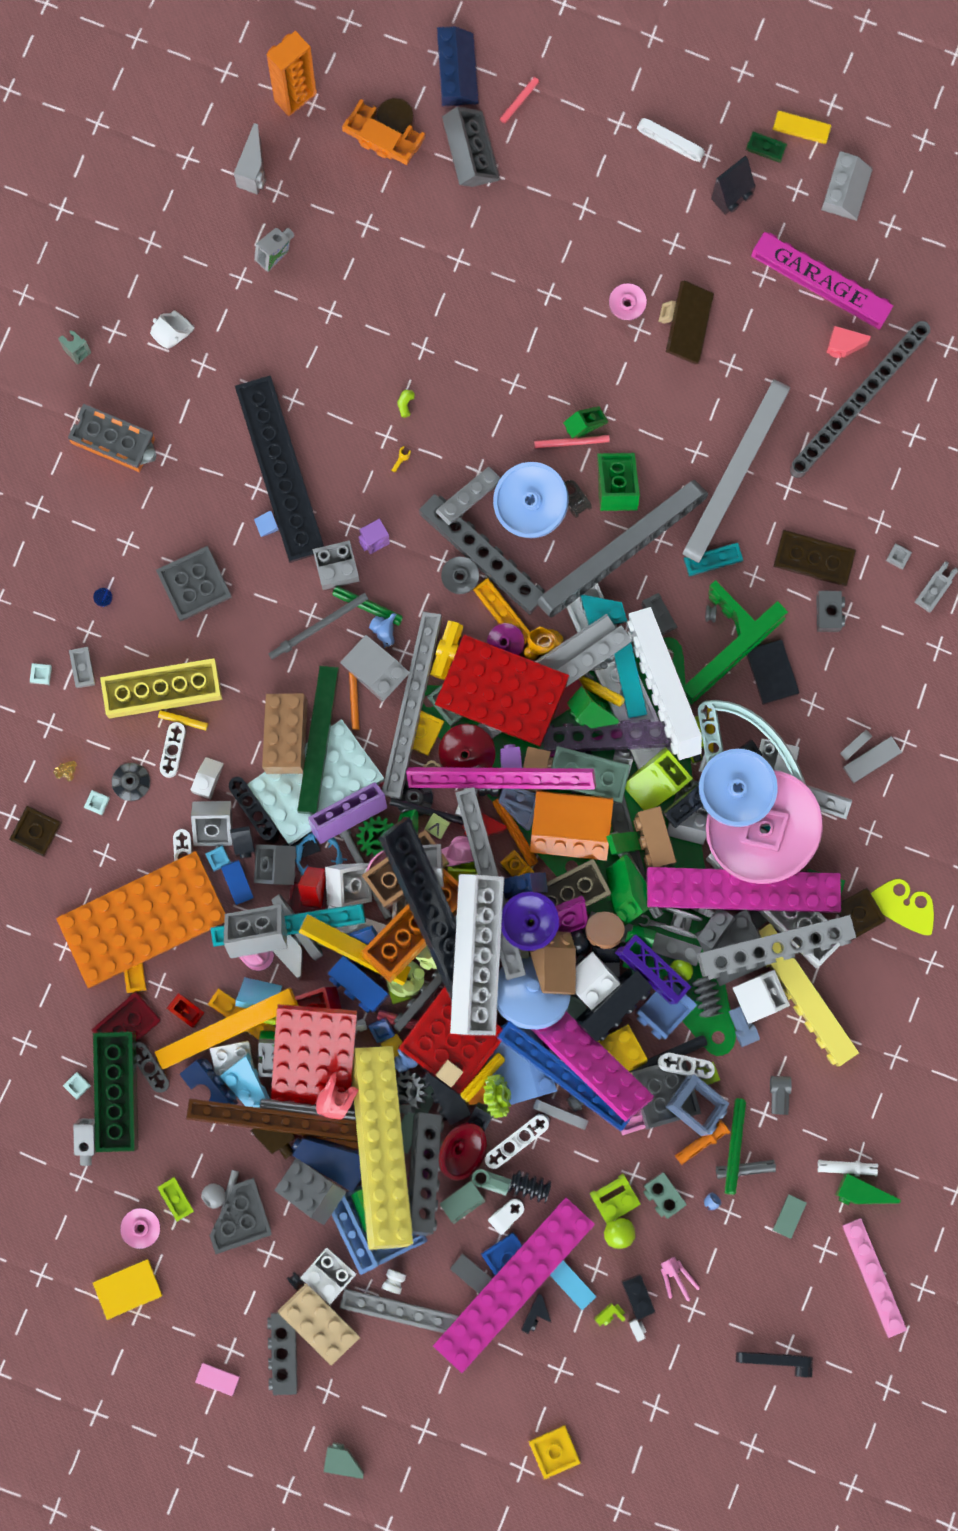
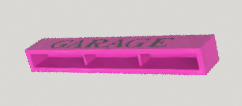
M764 232L753 249L751 257L878 330L881 329L893 308L891 302L886 298H879L872 290L860 287L856 281L846 279L839 271H832L823 262L811 259L807 253L797 251L790 243H783L772 233Z

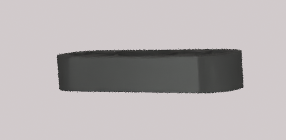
M136 1043V1047L144 1048L142 1051L144 1057H147V1055L150 1057L140 1064L139 1061L143 1059L140 1055H136L137 1066L155 1092L163 1093L167 1091L170 1086L169 1079L148 1047L143 1043ZM147 1062L154 1063V1072L147 1073L144 1066ZM158 1071L161 1073V1075H157L159 1080H165L163 1089L160 1087L156 1088L157 1081L155 1078L152 1081L149 1078L156 1075Z

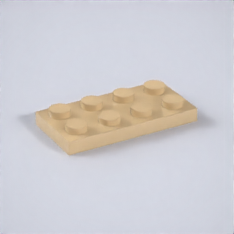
M307 1283L278 1310V1313L331 1366L360 1338Z

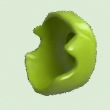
M618 1218L608 1222L604 1230L605 1241L615 1249L629 1247L636 1237L632 1222L625 1218Z

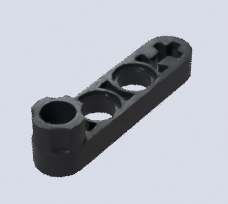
M241 777L232 778L229 782V790L259 835L266 842H277L279 840V830L247 783ZM235 783L241 784L240 787L244 793L241 794L238 789H234L236 787ZM248 796L252 797L253 803L250 806H244V799ZM256 812L263 813L261 821H254L253 816ZM272 829V834L268 836L266 833L268 832V830Z
M736 1352L737 1363L794 1366L795 1376L812 1377V1356Z

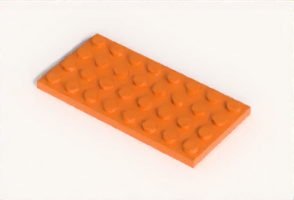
M197 851L61 915L56 920L87 988H91L210 931L211 927L224 924L226 913Z

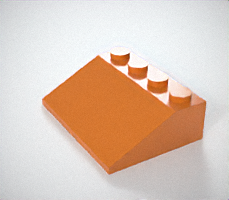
M536 790L530 853L607 861L609 844L606 836L610 835L613 798Z

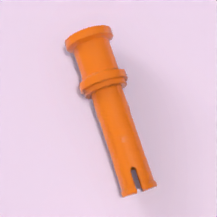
M721 1119L718 1120L717 1128L711 1135L699 1137L674 1155L681 1165L710 1144H716L717 1140L725 1134H730V1131Z

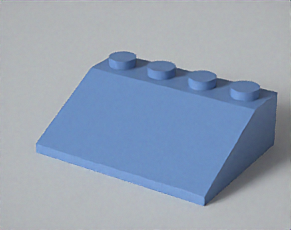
M517 1026L544 1047L542 1040L531 1029ZM503 1042L499 1044L485 1063L487 1065L496 1053L501 1054L505 1058V1062L493 1075L500 1074L501 1077H504V1082L507 1081V1089L510 1088L511 1099L509 1100L511 1105L557 1091L555 1082Z

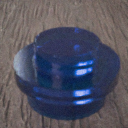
M99 588L95 591L93 599L98 606L106 607L112 602L113 596L107 588Z

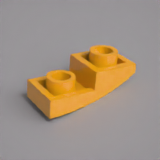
M515 850L500 862L512 877L526 873H535Z

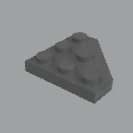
M254 1178L234 1185L209 1235L215 1254L272 1235Z

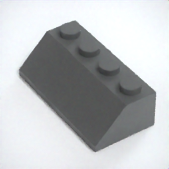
M456 107L443 115L444 128L459 185L475 187L499 181L500 177L483 112Z

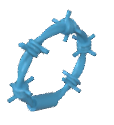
M312 832L308 833L296 845L297 857L295 861L302 876L307 867H309L307 865L303 868L299 862L303 852L302 845L311 840H314V843H316V837ZM336 838L329 839L328 842L331 844L328 848L333 844L337 849V857L335 860H331V862H335L338 865L342 864L343 860L347 861V859L342 858Z

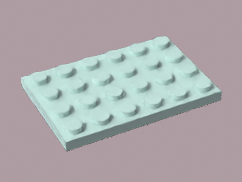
M342 719L330 728L318 812L374 782L379 785L385 780ZM306 743L305 757H306V751H307V744H308V743ZM264 772L247 785L290 846L311 832L308 817L312 814L297 812L303 774H266Z

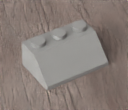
M840 151L821 210L857 221L872 168L858 156Z
M282 904L225 914L224 945L230 958L287 949V929Z

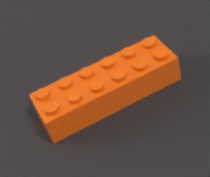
M296 30L292 34H287L281 43L277 46H272L266 54L274 101L288 117L317 94L311 47Z
M443 868L444 887L441 888L455 917L457 915L459 882ZM407 904L361 951L362 957L390 983L427 946L409 905Z

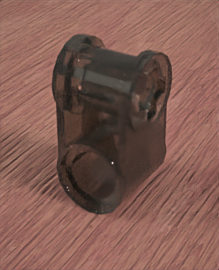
M565 481L566 486L572 487L575 491L573 494H568V508L572 515L577 518L583 511L592 509V505L575 481Z

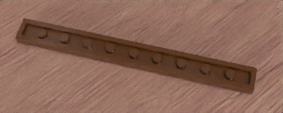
M189 1099L186 1120L358 1142L356 1121L340 1120L324 1116Z

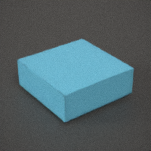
M223 845L205 854L213 871L231 863Z

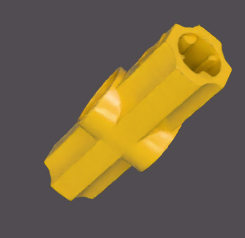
M448 621L442 640L440 639L436 650V659L432 666L431 676L445 680L458 650V642L463 632L464 626L460 623Z

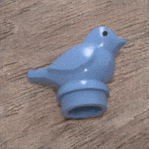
M392 613L385 620L383 617L375 616L370 623L369 629L377 634V638L383 642L384 648L394 644L393 620L397 615L396 613Z
M400 1049L397 1050L399 1055L395 1057L394 1062L398 1072L403 1073L408 1071L409 1068H414L418 1065L416 1061Z

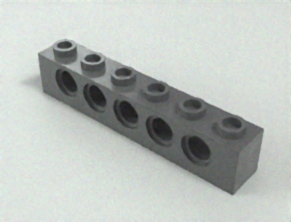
M419 1112L413 1117L408 1186L413 1235L429 1236L434 1234L437 1228L435 1211L438 1209L436 1193L440 1187V1181L437 1179L438 1172L440 1171L439 1152L442 1145L440 1136L444 1128L442 1115ZM426 1130L431 1133V1140L426 1138ZM424 1150L430 1153V1159L424 1157ZM423 1169L428 1172V1174H429L428 1179H425V1178L423 1177V1175H422ZM422 1189L427 1192L426 1199L421 1196ZM420 1209L425 1211V1219L420 1217Z

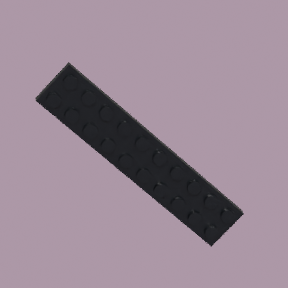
M271 375L236 385L237 396L289 563L314 556L313 549L324 547Z
M404 817L381 835L379 840L452 1001L456 920L411 818Z

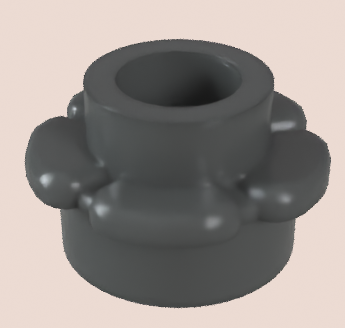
M571 1094V1097L566 1099L569 1106L574 1112L579 1109L582 1111L581 1106L583 1103Z

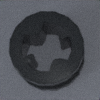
M294 1271L292 1277L288 1276L287 1280L296 1291H299L300 1286H304L305 1283Z

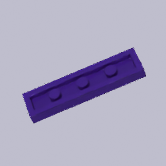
M633 935L624 947H619L615 952L631 969L637 970L669 1004H678L691 988L683 978L637 935ZM635 941L640 945L641 954L635 955L630 950ZM645 956L654 958L655 967L649 968L645 964ZM659 969H665L668 972V980L663 981L659 978ZM673 982H679L684 987L679 994L673 991Z

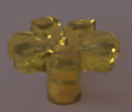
M75 761L66 762L65 765L61 763L58 768L53 770V773L57 779L65 777L67 781H71L74 779L72 773L76 771L75 767L77 764Z

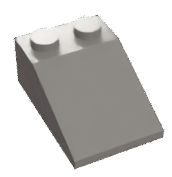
M254 123L234 171V176L238 188L258 195L259 190L264 188L266 179L264 178L258 124Z
M367 635L340 662L381 702L410 673Z

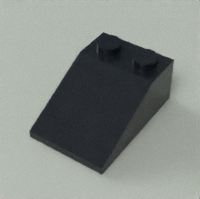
M746 155L716 178L711 199L725 215L736 211L742 201L745 200L747 202L754 195L755 182Z

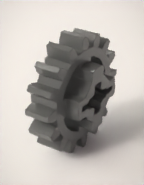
M407 1071L406 1074L400 1072V1077H396L399 1111L405 1115H408L409 1112L414 1114L415 1108L422 1109L420 1103H426L423 1097L428 1096V1093L424 1092L428 1087L423 1084L424 1079L419 1077V1074Z

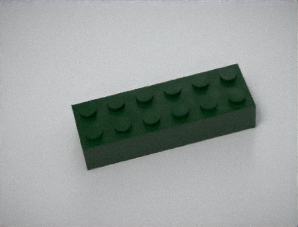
M136 1031L93 1033L95 1152L136 1151L139 1149Z

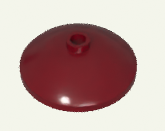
M457 725L451 728L440 742L439 759L443 768H492L495 762L496 748L494 741L487 731L477 725ZM463 751L468 753L467 758L462 756Z
M464 1123L455 1127L446 1136L439 1152V1165L445 1176L453 1180H462L472 1175L478 1169L484 1159L487 1148L486 1135L481 1127L473 1123Z

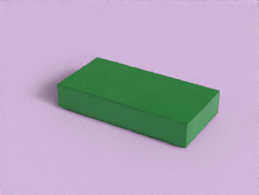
M636 831L606 836L612 855L642 850Z

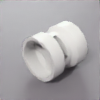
M388 1269L386 1274L388 1279L383 1282L382 1288L400 1294L402 1290L401 1282L405 1281L407 1275Z

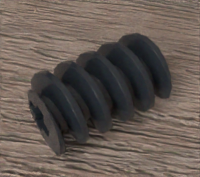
M518 1170L512 1176L508 1192L510 1193L514 1188L515 1195L522 1191L523 1198L529 1193L530 1200L537 1196L538 1203L542 1199H545L546 1203L551 1189V1181L548 1180L544 1184V1178H540L536 1182V1175L529 1179V1173L526 1172L522 1177L521 1170Z

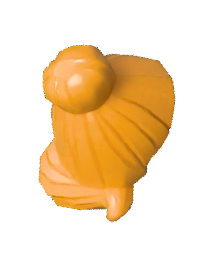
M538 627L529 633L528 647L524 649V655L530 660H536L538 655H545L562 644L563 637L556 630Z

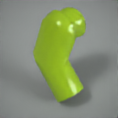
M406 389L402 391L397 401L402 418L411 415L408 403L415 397L412 390Z

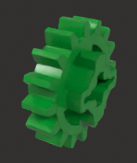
M378 816L377 820L374 821L370 817L369 823L365 820L363 821L364 828L358 827L361 833L356 834V837L361 838V840L357 844L363 845L360 850L362 852L367 850L368 857L371 853L375 857L384 850L380 841L372 840L375 833L383 835L394 826L393 823L387 824V818L381 821L380 816ZM373 825H381L384 827H382L381 829L374 828ZM366 831H368L369 839L365 842L364 836ZM373 846H380L382 849L374 850L371 848Z

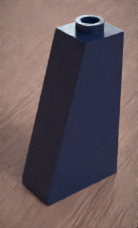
M303 1135L301 1139H296L292 1146L294 1149L292 1156L353 1193L361 1180L359 1149Z

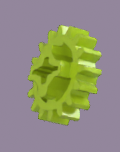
M500 1074L488 1076V1079L485 1080L486 1086L483 1087L485 1090L483 1094L484 1103L488 1105L487 1110L491 1111V1116H494V1118L505 1117L510 1112L508 1107H511L509 1102L511 1099L510 1088L507 1089V1081L504 1082V1077H501Z

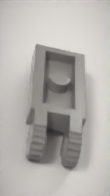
M947 561L935 572L915 601L917 605L929 613L952 583L951 580L958 572V569L955 567L950 572L949 577H945L942 573L948 567L949 563Z

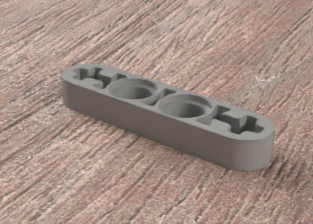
M280 894L271 899L273 905L282 904L284 916L295 914ZM301 933L295 934L315 961L324 955L314 940Z

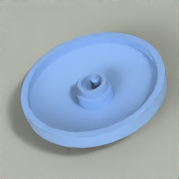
M526 462L512 467L501 477L495 488L493 504L495 514L505 529L519 537L538 538L555 530L563 521L568 509L569 495L564 480L555 470L542 463Z
M730 749L714 756L705 766L699 781V795L704 808L715 820L728 826L744 827L757 823L769 813L777 797V779L772 767L763 757L745 749Z
M531 957L522 958L525 976L507 980L504 968L502 967L499 970L497 1010L507 1021L525 1029H542L555 1024L564 1016L569 1006L571 995L542 993Z

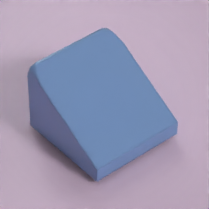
M272 511L266 512L254 519L261 537L279 531Z

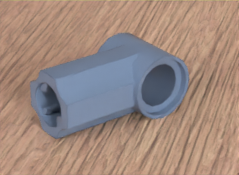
M741 1007L728 1011L741 1047L760 1040L755 1025L752 1023L748 1024Z

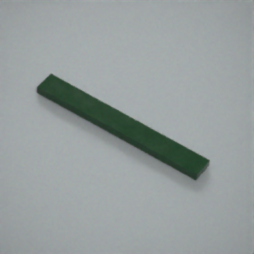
M319 667L298 802V813L313 815L318 812L339 676L338 667Z

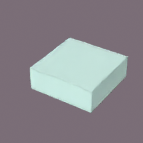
M32 663L30 683L50 685L52 666Z
M92 790L84 808L103 815L110 797Z
M76 1072L63 1085L76 1100L91 1087L79 1072Z

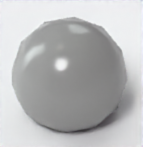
M215 1183L207 1185L201 1194L202 1200L211 1209L220 1207L226 1197L224 1188Z

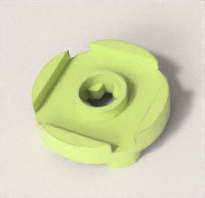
M411 961L408 965L411 967L408 974L410 981L406 980L403 986L394 981L390 983L386 980L388 989L394 995L405 997L414 996L419 993L424 984L425 972L417 963Z

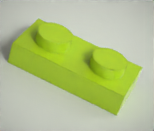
M175 1177L157 1187L177 1222L194 1212Z

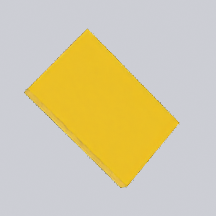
M149 1259L93 1282L107 1320L163 1296Z

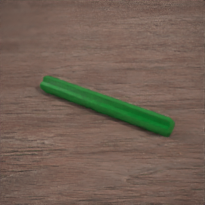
M736 1098L734 1101L724 1191L728 1195H735L737 1190L746 1100L742 1098Z

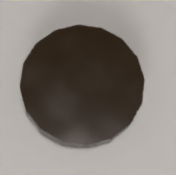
M387 99L378 108L377 121L403 134L407 127L413 124V111L408 102L402 99Z

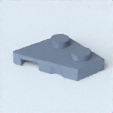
M502 789L498 802L526 831L530 830L533 822L536 794L525 789Z

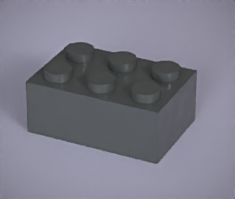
M297 1158L274 1190L322 1225H325L346 1191Z

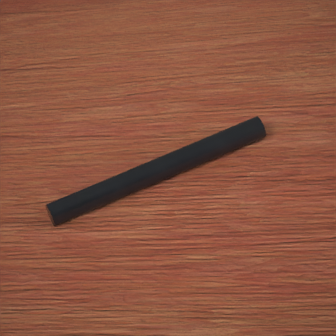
M392 797L390 799L389 805L410 811L416 809L418 813L432 816L435 813L446 821L464 825L461 816Z

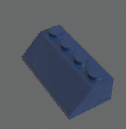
M456 26L437 27L442 106L479 104L474 33Z

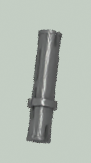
M773 1159L739 1164L738 1178L743 1175L776 1172L775 1161ZM716 1166L717 1179L726 1178L727 1166Z

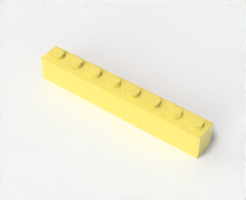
M771 923L759 930L761 937L777 934ZM775 942L772 946L773 951L780 953L781 945ZM783 957L776 958V963L765 966L775 970L787 999H791L795 1004L793 1008L796 1013L804 1017L806 1020L804 1024L809 1032L815 1033L817 1044L821 1049L825 1048L828 1053L827 1058L832 1065L841 1066L859 1054L795 958L784 960Z

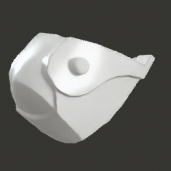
M174 310L171 314L163 313L158 319H153L154 324L151 327V335L161 346L169 349L186 338L195 327Z

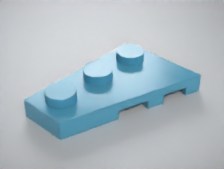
M248 1053L223 1072L220 1078L245 1106L259 1108L261 1099L270 1100V1097L265 1087L261 1085L258 1079L259 1074L253 1068L250 1062L251 1057Z

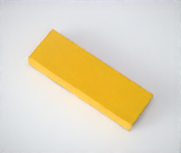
M782 111L777 112L773 126L775 131L826 144L831 128L830 124Z

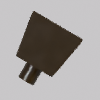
M254 1128L250 1130L271 1154L279 1150L285 1160L292 1156L293 1149L289 1143L296 1139L294 1134Z

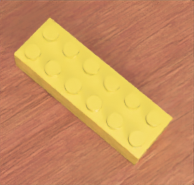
M215 658L100 677L105 711L109 719L223 700Z

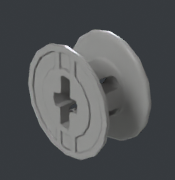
M665 908L666 911L674 915L670 926L660 925L661 928L686 937L697 938L695 934L689 932L692 920L702 921V918L681 910Z

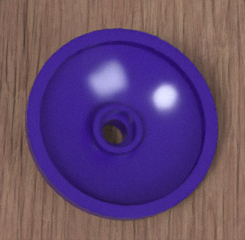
M523 892L512 897L505 904L502 910L501 930L506 940L514 947L525 951L539 950L547 946L557 934L559 928L558 911L553 902L546 896L537 892ZM534 920L535 924L531 927L528 926V921Z

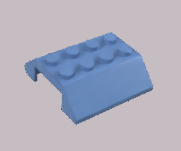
M362 1185L356 1187L353 1193L351 1191L346 1192L331 1214L360 1275L428 1241L426 1236L412 1234L413 1244L408 1247L368 1250L367 1232L364 1233L351 1197L355 1192L362 1190Z

